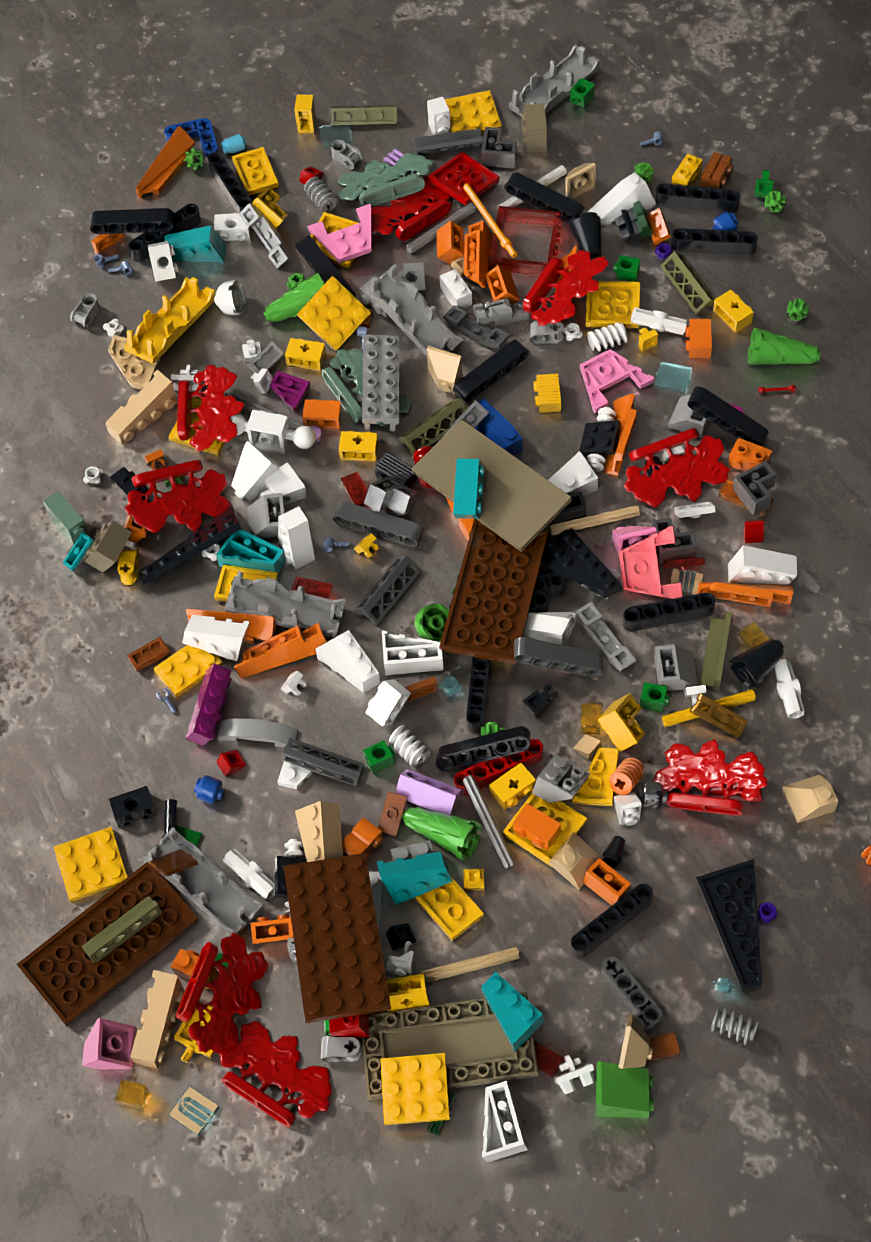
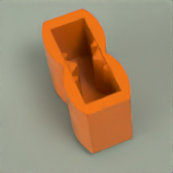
M362 818L352 831L343 838V856L366 853V859L368 860L370 851L374 848L377 849L382 844L383 832L366 818Z

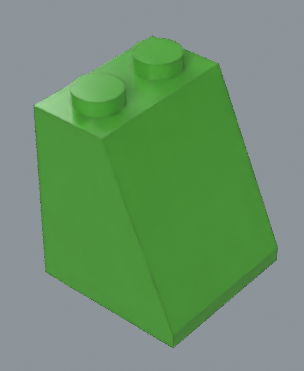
M597 1061L596 1117L649 1118L650 1111L654 1110V1099L649 1097V1089H653V1076H649V1069L640 1067L622 1069L618 1068L619 1064Z

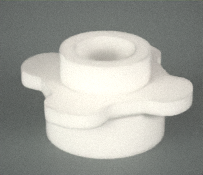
M113 319L103 325V329L107 330L108 335L111 337L119 336L124 330V327L119 324L118 319Z
M575 323L568 324L562 331L566 335L567 341L583 336L579 325Z
M94 466L87 468L83 478L84 483H101L100 478L103 470Z
M216 543L202 551V556L210 558L211 561H217L216 554L222 546Z

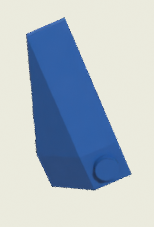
M485 399L478 401L489 413L475 429L513 456L523 451V438L513 425Z

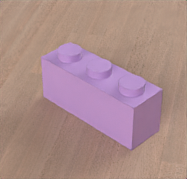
M406 769L400 774L395 793L407 796V803H414L419 808L451 816L457 809L462 790Z

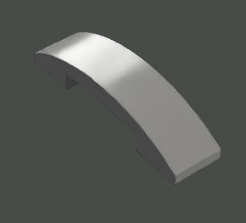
M249 203L239 215L247 227H252L270 252L268 257L275 267L279 269L290 258L287 248L267 217L256 206Z
M592 602L575 611L591 640L615 668L621 672L637 661L628 648L622 646L602 620L601 613Z
M226 719L221 720L217 738L218 740L237 742V739L272 742L277 747H285L289 737L297 739L298 729L265 720Z

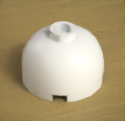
M238 280L224 282L217 289L214 301L224 314L241 315L245 312V309L241 310L242 303L246 304L243 286L238 285Z

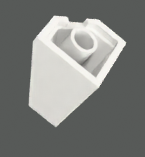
M247 441L231 485L236 490L235 494L242 500L246 498L252 501L267 489L265 479L279 469L280 466Z
M529 613L523 637L566 646L577 624V613Z

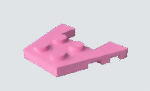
M370 204L356 209L361 223L327 234L322 221L307 226L308 230L339 263L372 252V208Z
M611 349L580 364V371L594 413H597L601 408L609 406L608 400L601 392L622 380L631 377L640 390L654 383L653 376L650 374L646 375L642 372L641 368L632 366L628 363L627 359Z

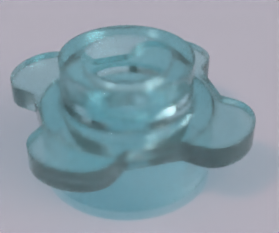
M449 676L439 683V689L445 692L446 697L451 698L454 693L462 690V685L458 684L455 677Z
M718 978V981H713L715 991L731 993L732 987L735 984L730 983L731 979Z

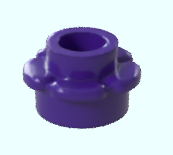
M666 243L659 244L655 250V254L659 259H667L672 253L670 245Z
M765 902L759 905L758 918L762 919L763 922L769 923L777 918L778 913L772 903Z

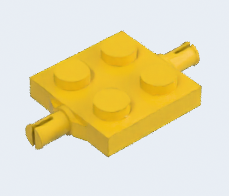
M197 1009L189 1021L182 1022L173 1037L175 1041L187 1048L180 1058L186 1063H189L194 1052L210 1059L215 1053L211 1049L206 1053L199 1052L197 1042L190 1038L188 1033L189 1026L199 1021ZM203 1010L206 1013L203 1017L207 1023H210L211 1017L209 1013ZM201 1021L200 1025L204 1027L205 1024Z

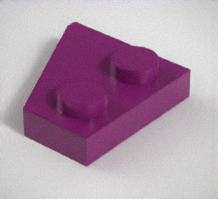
M277 371L270 383V387L296 412L310 388V382Z

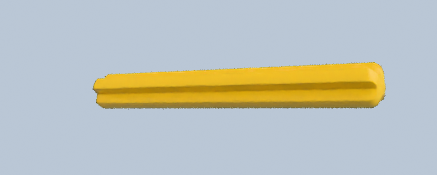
M750 689L714 701L728 709L754 701L756 695L754 690ZM704 704L701 710L707 712L709 706ZM690 707L662 716V723L664 727L698 718V716L689 711Z

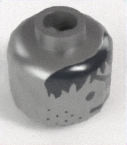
M646 781L642 786L638 787L637 797L641 801L642 807L659 809L662 803H666L667 791H663L661 783Z

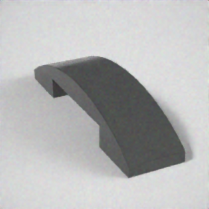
M455 305L443 316L461 334L487 347L500 348L510 337V334L497 327L492 330L481 323H477L476 320L468 317L467 311Z

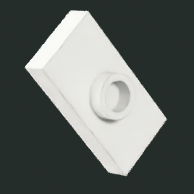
M709 501L675 507L674 510L678 518L689 516L690 518H699L701 514L715 512V505Z

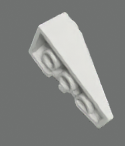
M634 172L621 180L588 212H595L598 216L600 215L601 227L612 224V221L621 216V210L633 208V203L637 201L641 202L646 212L654 208L656 203L646 182Z

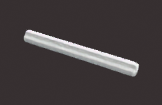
M560 165L536 182L548 186L565 175L566 168ZM512 196L498 206V211L501 214H505L522 203L523 200Z

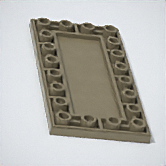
M462 419L411 468L415 475L454 503L457 458L480 459L485 466L483 483L484 492L481 498L483 509L477 520L520 552L572 501L571 496Z
M521 992L520 994L528 1000L527 992ZM485 998L367 1015L369 1037L362 1038L368 1101L383 1099L381 1058L445 1053L448 1089L539 1076L533 1034L514 1053Z

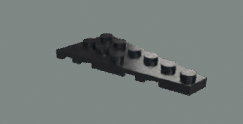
M233 506L198 531L191 533L187 539L151 565L142 568L141 572H139V578L143 585L242 529Z
M572 528L547 538L541 563L546 565L549 570L567 579L572 578L579 585L584 584L588 586L590 591L604 598L623 590L621 583Z
M754 859L696 877L697 885L742 993L762 987Z

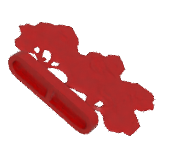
M422 176L425 181V187L421 191L389 201L391 203L390 206L371 207L372 232L388 235L392 233L394 226L399 225L395 232L396 237L401 241H406L445 217L451 210V203L446 199L451 198V196L428 181V176ZM423 206H429L428 208L420 212ZM409 213H415V214H416L415 216L411 217V218L408 219L407 221H404V218H405V216H406L407 214H409ZM397 219L400 222L397 221L396 223L390 222V220Z
M579 250L577 253L568 256L567 261L569 265L564 268V263L561 259L552 258L525 297L523 310L527 313H532L531 317L533 320L538 321V326H545L548 323L556 324L563 319L574 316L575 305L571 301L572 298H581L587 295L588 292L599 290V283L593 280L592 276L601 273L609 264L608 260L604 256L590 260V252ZM560 275L564 276L563 279L556 283ZM552 287H555L557 289L555 294L546 298ZM547 301L552 303V307L548 308L545 305L548 303Z
M208 365L204 371L197 372L194 375L193 380L199 385L194 392H192V387L188 380L179 381L177 432L179 439L186 441L191 438V428L195 429L196 434L191 438L189 444L192 447H196V451L209 449L215 439L228 443L237 435L236 424L229 418L239 414L245 404L241 401H236V398L232 395H224V392L237 379L235 373L229 372L225 367L217 368L215 365ZM205 385H208V388L205 391L199 393V391L202 390L200 388H202ZM192 397H200L202 399L201 406L192 409ZM192 412H196L199 417V421L191 424Z
M692 428L630 452L628 455L632 462L647 459V463L643 468L638 466L627 468V481L624 484V488H626L627 492H633L635 499L640 502H646L647 505L654 508L658 507L665 499L666 491L669 487L674 488L676 494L686 495L688 499L696 502L702 493V481L715 485L724 483L728 479L727 475L730 469L722 462H718V459L724 452L721 439H714L706 435L698 446H692L689 442L699 436L697 429ZM685 444L684 455H674L671 448ZM666 450L669 462L664 465L655 463L653 456ZM692 450H695L697 455H694ZM651 465L653 468V473L650 477H648L647 468L651 469Z
M193 460L133 476L131 480L134 487L149 485L150 488L145 494L136 490L130 491L127 495L128 505L124 510L127 515L133 516L135 523L153 533H157L164 527L168 515H173L176 522L182 525L186 524L189 529L195 532L203 523V513L217 517L229 509L231 503L225 497L220 496V493L227 487L225 475L210 469L199 479L193 474L200 472L203 469L201 460ZM189 476L188 485L176 484V478ZM170 480L172 485L171 491L163 493L157 490L156 483ZM195 482H199L200 487H197ZM152 492H154L155 498L153 502H148L149 494L153 495Z
M715 739L704 743L696 754L690 750L689 746L678 743L673 744L664 753L669 766L657 771L653 782L663 785V791L669 792L673 788L681 790L682 793H670L668 795L666 804L672 808L741 816L744 805L738 800L729 799L731 796L740 793L745 800H753L757 797L758 791L768 785L767 778L763 776L765 768L762 763L758 762V757L754 752L750 751L741 754L728 764L724 761L726 754L718 749V743ZM683 780L685 781V786L681 785ZM734 783H740L735 791L731 789V792H729L730 787ZM692 786H695L702 790L703 794L702 796L687 794ZM713 786H718L723 789L724 795L722 798L707 796L709 789Z
M234 932L230 937L221 939L222 959L215 960L218 953V947L215 944L208 942L202 948L176 1013L177 1019L187 1022L192 1018L195 1010H198L199 1021L189 1026L188 1033L190 1038L197 1042L199 1052L206 1053L211 1049L218 1053L226 1048L238 1045V1028L233 1021V1014L237 1012L240 1015H244L250 1009L262 1008L260 994L252 987V983L263 978L268 968L267 960H265L262 952L247 954L245 939ZM226 962L228 963V966L225 967L222 965V963ZM212 966H215L219 976L210 983L207 979ZM206 986L212 989L213 998L210 1003L203 1005L199 1002V999ZM208 1006L213 1007L211 1010L207 1009ZM203 1010L209 1013L211 1017L210 1023H207L203 1017L206 1014ZM201 1021L204 1022V1027L200 1025Z
M253 1021L250 1024L241 1026L240 1036L242 1040L239 1041L238 1045L218 1052L221 1066L225 1068H240L242 1074L240 1077L233 1072H227L221 1079L224 1085L282 1125L290 1128L296 1120L295 1115L285 1107L286 1104H296L299 1114L304 1118L313 1117L317 1111L328 1110L330 1102L327 1098L332 1093L329 1082V1070L326 1067L310 1066L305 1069L297 1067V1063L300 1061V1053L296 1050L298 1045L297 1036H282L276 1042H271L269 1030L261 1023ZM247 1063H249L250 1066L246 1070L244 1067ZM254 1074L257 1075L260 1082H262L261 1088H256L247 1082L246 1078ZM269 1085H276L282 1090L283 1097L278 1102L264 1093ZM286 1088H288V1090H289V1092H288L287 1094H285V1089H286ZM294 1092L301 1093L299 1098L294 1099L291 1097L288 1099V1096ZM304 1100V1103L299 1104L298 1101Z

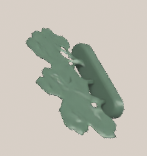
M406 153L399 158L395 166H389L387 162L379 163V161L372 160L365 166L364 172L353 171L340 176L337 182L341 185H346V187L338 193L341 200L352 201L359 196L362 206L370 204L373 207L419 192L425 187V181L422 176L430 172L429 167L434 162L430 159L426 160L425 156L413 153ZM408 171H412L410 175H407V177H405V174Z
M354 348L348 351L345 349L337 350V356L330 359L329 363L332 367L341 370V376L339 377L333 368L327 367L322 369V377L338 401H341V405L352 420L357 423L362 420V403L359 405L353 394L356 393L362 397L363 351ZM351 368V373L346 376V369ZM346 379L354 381L357 386L356 389L349 391L343 381ZM399 394V413H407L412 406V402L405 394ZM377 422V424H380V426L382 427L388 425L384 424L383 422Z

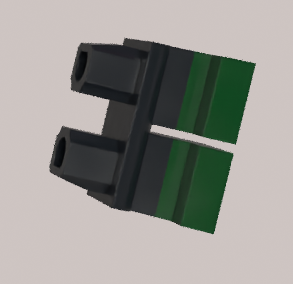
M640 201L633 203L634 207L629 210H621L622 215L615 219L619 229L627 227L619 231L623 242L630 239L637 242L653 235L646 210Z

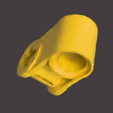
M138 549L122 550L118 557L117 569L121 582L124 585H132L137 581L140 563Z

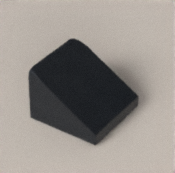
M409 923L393 925L386 932L392 950L405 947L407 941H410L411 944L416 942Z

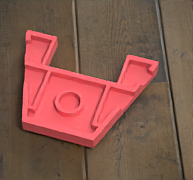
M669 526L619 552L624 590L671 599L683 597L681 583L661 585L656 546L676 543L674 526Z

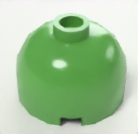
M433 603L420 609L414 622L417 634L422 639L441 641L449 613L448 608L442 604Z

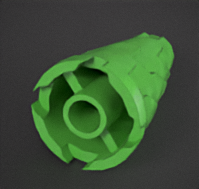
M319 273L299 283L297 287L269 304L265 308L266 311L263 312L267 322L271 320L273 323L297 317L296 314L324 285Z
M754 328L749 341L751 346L748 347V364L798 365L812 364L815 361H819L820 350L813 345L759 328Z
M410 807L402 815V820H404V824L409 829L427 837V839L443 847V849L449 851L458 859L467 861V857L471 858L479 844L481 835L476 833L477 829L482 831V826L477 821L467 820L454 815L449 816L436 811L432 812L419 807Z

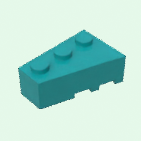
M211 225L165 235L164 242L168 241L169 245H173L175 254L172 256L173 262L224 263L226 245Z
M457 458L453 515L456 518L479 519V514L482 513L483 505L481 498L484 492L485 466L480 459Z
M242 529L231 534L216 554L220 567L224 564L279 573L286 563L284 550Z
M441 852L416 855L415 858L407 860L396 858V861L387 863L377 861L380 877L395 905L452 882L448 865Z
M495 972L481 986L484 998L515 1053L544 1022L543 1014Z

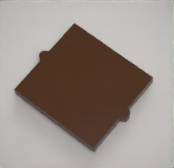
M179 849L150 860V865L157 872H161L167 877L198 865V861L191 854Z

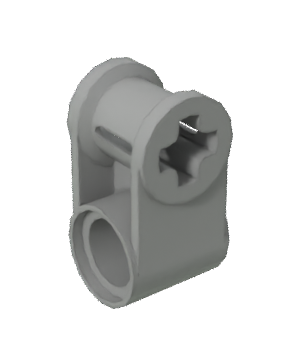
M335 140L331 144L333 160L350 170H353L355 164L364 157L358 148L347 144L343 140Z
M87 293L82 297L70 314L71 322H78L85 328L92 324V321L100 312V305L96 295Z
M538 321L532 322L530 324V341L537 345L561 343L564 340L562 322L556 324L548 323L545 326H538Z
M322 1037V1061L354 1062L361 1058L363 1051L356 1038ZM351 1046H355V1049L349 1053L348 1050H351Z

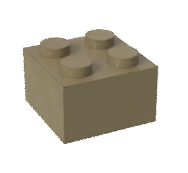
M524 105V112H521V121L524 122V124H521L522 134L525 135L522 136L523 147H526L527 153L547 152L545 105Z
M113 520L108 525L104 524L101 530L98 529L94 534L93 539L95 541L85 553L87 556L84 562L103 573L116 563L132 532Z

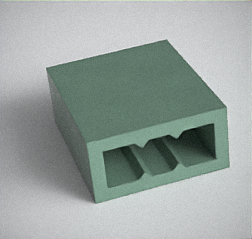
M59 491L43 501L51 522L72 546L82 532L89 535L84 519Z

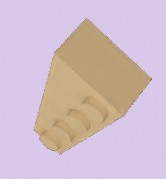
M158 369L153 373L155 377L150 382L146 381L142 385L143 389L137 395L133 394L129 398L125 407L121 406L105 422L108 432L122 445L177 403L172 382Z
M319 801L295 811L307 862L343 856L340 808L338 803Z
M153 970L154 986L153 988H148V1008L142 1011L141 1025L143 1027L137 1029L130 1057L136 1064L158 1069L159 1064L163 1063L166 1050L164 1049L166 1043H169L171 1040V1028L173 1022L176 1023L177 1009L185 990L178 975Z

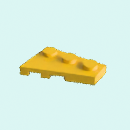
M598 748L589 766L588 772L590 776L574 796L573 804L613 807L615 792L610 787L609 779L618 767L619 749Z

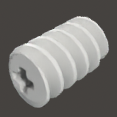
M617 322L614 326L608 325L607 328L602 327L601 331L596 329L594 332L590 331L587 334L592 351L596 348L600 352L601 346L606 350L608 349V344L613 348L615 341L619 346L621 345V339L624 343H627V332L623 323Z
M401 725L390 736L389 745L394 747V750L407 763H410L412 768H418L430 758L431 750L426 752L427 746H421L422 742L420 740L416 741L417 737L415 735L410 736L411 731H405L406 726Z

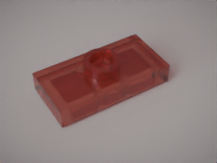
M355 472L342 477L341 482L352 504L362 507L366 506L364 501L368 490L359 473Z
M705 558L666 560L663 562V567H679V571L690 570V566L705 565Z
M296 576L291 590L297 591L299 586H303L304 593L328 599L332 590V584Z
M534 1040L537 1067L540 1071L553 1078L559 1069V1065L564 1062V1058Z

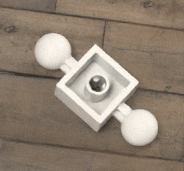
M252 410L249 421H246L241 414H235L229 418L236 424V436L244 431L247 432L249 442L260 450L286 454L290 440L301 449L312 447L316 441V434L311 427L300 426L296 430H291L288 417L282 414Z

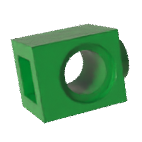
M580 78L570 89V102L584 108L594 97L595 84Z
M620 255L619 261L615 262L613 272H616V280L637 282L641 259Z
M644 682L640 707L663 713L664 705L668 706L670 694H666L667 686ZM657 696L659 699H652L651 697Z
M384 740L363 750L364 759L372 774L394 765V750L391 745L387 746ZM377 755H385L383 758H376Z

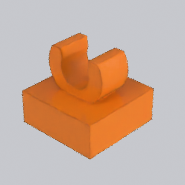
M162 449L144 456L146 464L151 463L152 470H156L155 462H160L162 467L165 466L164 460L161 459L164 457Z

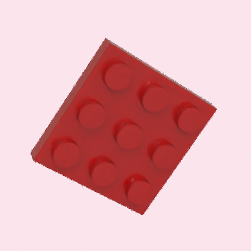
M464 152L459 153L428 175V181L465 206L472 202L463 188L465 184L468 183L479 197L500 180V176Z

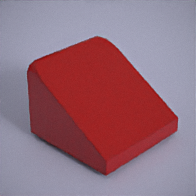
M311 166L301 170L299 181L306 184L312 177L317 176L321 179L324 172Z
M763 520L746 521L744 523L743 534L745 543L763 542Z
M238 750L221 753L217 759V764L224 776H229L246 766Z

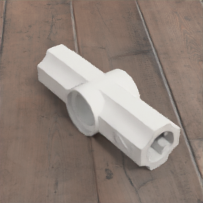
M635 307L631 316V323L646 326L658 332L666 331L683 335L687 325L686 320L668 316L667 313L661 311L652 312Z
M781 659L774 666L777 678V691L779 698L783 700L787 717L796 719L805 713L800 697V683L798 679H795L790 660Z
M235 848L225 855L223 863L237 875L238 879L247 888L251 887L265 901L275 895V884L264 875L262 869L255 862L247 860Z

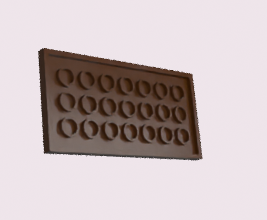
M474 519L439 649L443 652L516 665L514 660V640L523 637L548 538V531L542 530L520 552L477 519Z
M366 853L284 866L305 1022L312 1023L391 1010Z
M146 862L17 963V966L67 1027L195 925L199 919L161 874ZM149 896L153 901L155 900L162 914L94 964L81 946Z

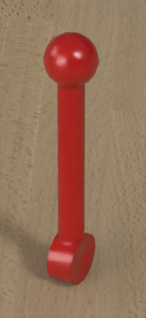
M790 385L789 387L779 388L759 387L758 392L760 394L771 391L794 392L796 391V386Z

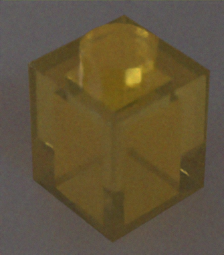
M592 702L582 704L580 734L600 735L601 724L598 718L601 716L602 705Z
M121 1079L115 1101L120 1107L143 1112L145 1105L149 1104L151 1093H149L147 1086L144 1084Z

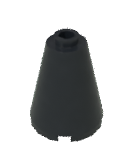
M586 212L580 214V217L575 219V216L572 217L567 223V228L578 249L590 252V260L601 257L600 215L598 216L595 212Z
M769 639L733 657L729 662L732 663L730 668L742 684L746 682L750 685L747 688L755 691L761 686L784 654V646L777 639Z

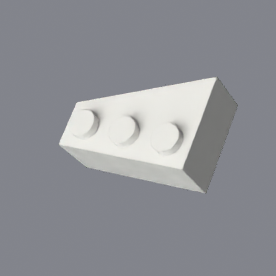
M580 451L548 480L568 495L582 492L584 497L598 490V477Z
M744 545L728 563V583L789 585L797 576L796 556Z
M192 615L185 629L182 643L237 662L244 646L250 621L235 623L232 619L218 621L215 617Z
M349 630L316 648L317 659L320 662L327 664L331 667V670L345 677V680L363 693L380 684L379 672Z
M382 631L385 675L443 670L442 650L439 649L440 642L422 638L413 639L402 634L398 636Z
M505 1081L486 1087L482 1158L488 1163L526 1151L528 1146L512 1089L508 1082Z

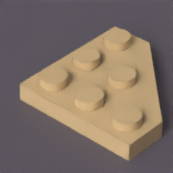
M113 336L108 348L109 354L130 386L142 390V385L154 378L153 373L157 370L161 357L152 364L125 351L124 345L128 342L127 338Z

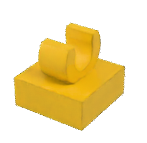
M644 327L639 330L641 335L638 336V347L642 352L657 345L658 333L655 329L648 331Z
M371 533L363 538L353 549L358 554L364 551L365 556L369 558L372 556V553L369 551L370 547L374 551L379 549L378 545L373 543L377 538Z
M463 869L464 891H485L484 869Z

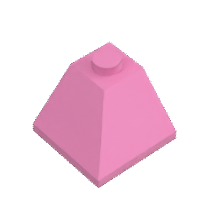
M628 526L618 527L613 530L612 541L618 558L620 551L655 534L656 527Z
M102 1018L97 1019L84 1044L83 1066L100 1070L133 1068V1061L130 1056L134 1044L135 1026Z

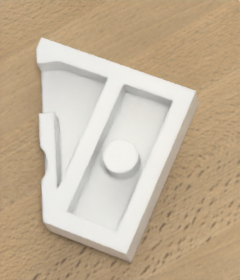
M310 753V755L320 758L317 753ZM284 761L277 782L278 786L298 789L304 783V780L314 772Z

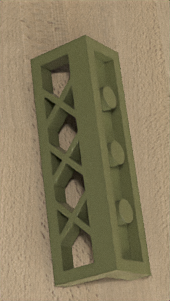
M397 105L331 106L330 108L331 125L397 124Z
M674 251L660 267L694 313L700 315L707 306H714L716 298L684 255ZM674 261V271H669L667 266ZM678 274L684 275L683 283H678ZM687 286L693 287L692 295L686 294ZM696 298H701L703 303L697 308L695 306Z
M453 399L399 436L398 439L401 444H406L412 455H414L418 449L430 446L441 439L451 428L453 422L457 420L455 418L456 410L461 408L463 413L467 410L462 399ZM444 418L450 420L447 429L440 428ZM430 428L436 429L435 437L432 439L426 438L427 431ZM415 438L422 439L421 446L415 450L411 441Z
M726 612L725 619L711 617L700 686L706 685V689L720 690L732 612Z
M149 896L81 946L92 962L96 964L161 915L162 912L159 905Z

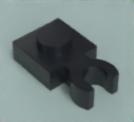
M548 684L544 687L542 693L536 690L522 701V705L534 717H537L550 707L549 701L555 700L558 697V692L555 691L553 694H549L548 691L551 690V685Z

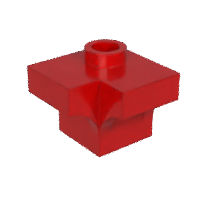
M361 1014L330 1019L329 1034L332 1036L354 1037L356 1039L369 1037L368 1016Z

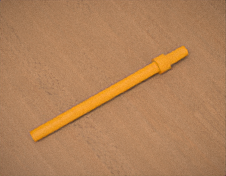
M468 183L463 186L464 190L501 241L500 244L503 249L507 250L512 258L517 257L518 253L513 248L511 240L501 231Z

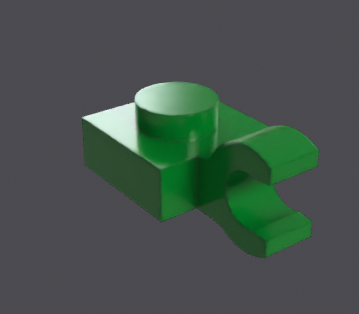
M763 170L762 179L756 180L754 197L765 198L766 195L773 191L774 181L769 180L770 170Z

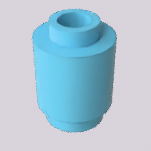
M240 134L226 138L224 142H221L225 155H233L243 151L247 145L244 136H240Z

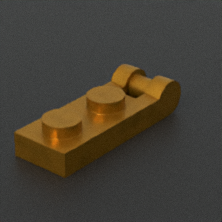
M698 694L696 704L689 711L738 739L748 720L710 698ZM704 704L709 706L707 712L701 710Z

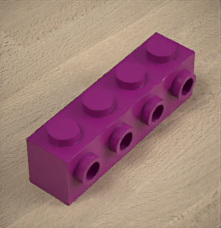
M215 663L206 670L185 738L186 740L204 746L207 742L214 739L217 731L214 728L221 718L222 712H220V708L224 705L227 698L225 691L231 684L232 678H230L232 670Z

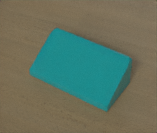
M82 532L63 561V564L74 572L94 541L93 537Z

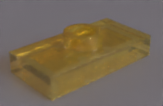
M754 622L738 634L750 649L769 640Z

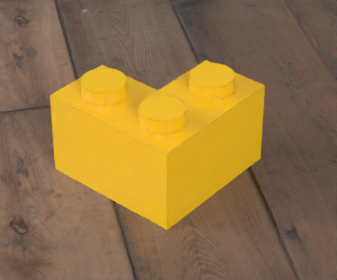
M268 186L252 204L277 229L288 214L276 204L281 197Z
M631 693L614 701L598 718L601 727L607 732L613 744L620 752L637 744L645 735V732L634 718L642 708Z

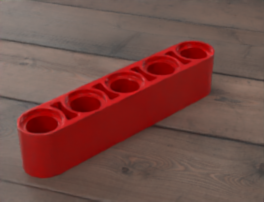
M531 739L529 748L524 752L480 762L460 771L454 776V787L462 790L460 796H467L469 793L466 787L459 785L467 776L472 775L479 789H482L520 763L526 768L537 764L543 759V743L538 739ZM533 749H536V750H538L539 752H537V753H532V752H530V751L533 750ZM515 757H518V758H520L521 760H520V761H514V760H512V759L515 758ZM499 765V766H502L503 768H502V769H495L494 767H496V766ZM478 774H484V775H485V776L482 777V778L477 777Z

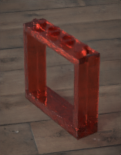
M499 206L496 223L502 232L505 222L552 226L553 231L547 263L498 258L501 241L494 233L489 255V271L499 265L511 273L540 276L549 261L558 255L556 243H560L561 233L558 231L562 230L563 221L560 220V212Z

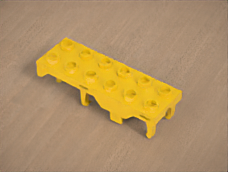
M186 277L181 289L170 300L169 297L162 295L163 307L157 313H151V310L148 309L143 314V321L138 325L134 336V331L127 330L128 342L124 345L125 351L154 364L214 302L215 290L206 286L200 291L198 286L199 279L195 277L189 279Z

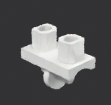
M187 364L186 369H180V375L171 374L174 391L178 393L179 381L188 380L191 384L192 392H194L199 386L193 380L198 370H192V365Z
M567 1055L564 1056L566 1063L559 1065L561 1072L567 1069L569 1071L553 1077L555 1084L560 1086L564 1094H568L576 1090L572 1081L573 1078L579 1076L583 1087L594 1083L592 1074L594 1068L589 1063L575 1068L574 1066L581 1064L579 1057L571 1060V1057Z

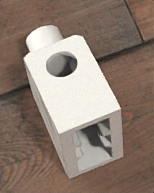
M288 462L265 479L267 490L260 493V497L268 494L282 493L285 505L307 497L304 484Z

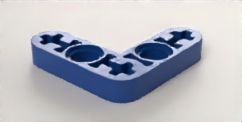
M207 118L170 125L164 129V135L168 141L172 136L170 133H174L178 126H181L184 130L191 128L192 130L187 132V134L191 138L199 136L206 158L213 152H219L211 122ZM207 136L212 137L210 140H204Z

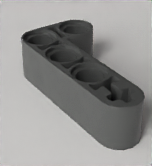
M613 956L605 958L602 963L603 978L632 1011L646 1034H651L661 1024V1009L619 959ZM627 982L630 984V987L622 988L619 984ZM641 998L644 1002L642 1004H635L633 1000ZM654 1014L658 1019L651 1021L646 1016Z

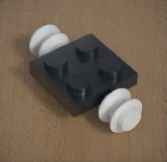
M610 407L599 409L597 422L585 424L579 451L584 457H587L588 464L594 473L604 469L605 458L601 455H613L616 452L622 424L619 420H614L616 412Z
M290 839L284 844V847L288 849L284 853L285 856H276L275 897L288 898L284 866L307 862V859L301 858L305 855V852L301 850L304 847L299 839ZM288 901L285 903V906H286L287 908H289V902H288ZM290 909L285 912V915L290 914Z

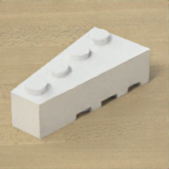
M299 506L278 516V543L285 552L287 563L289 565L292 564L295 570L315 560L309 523Z

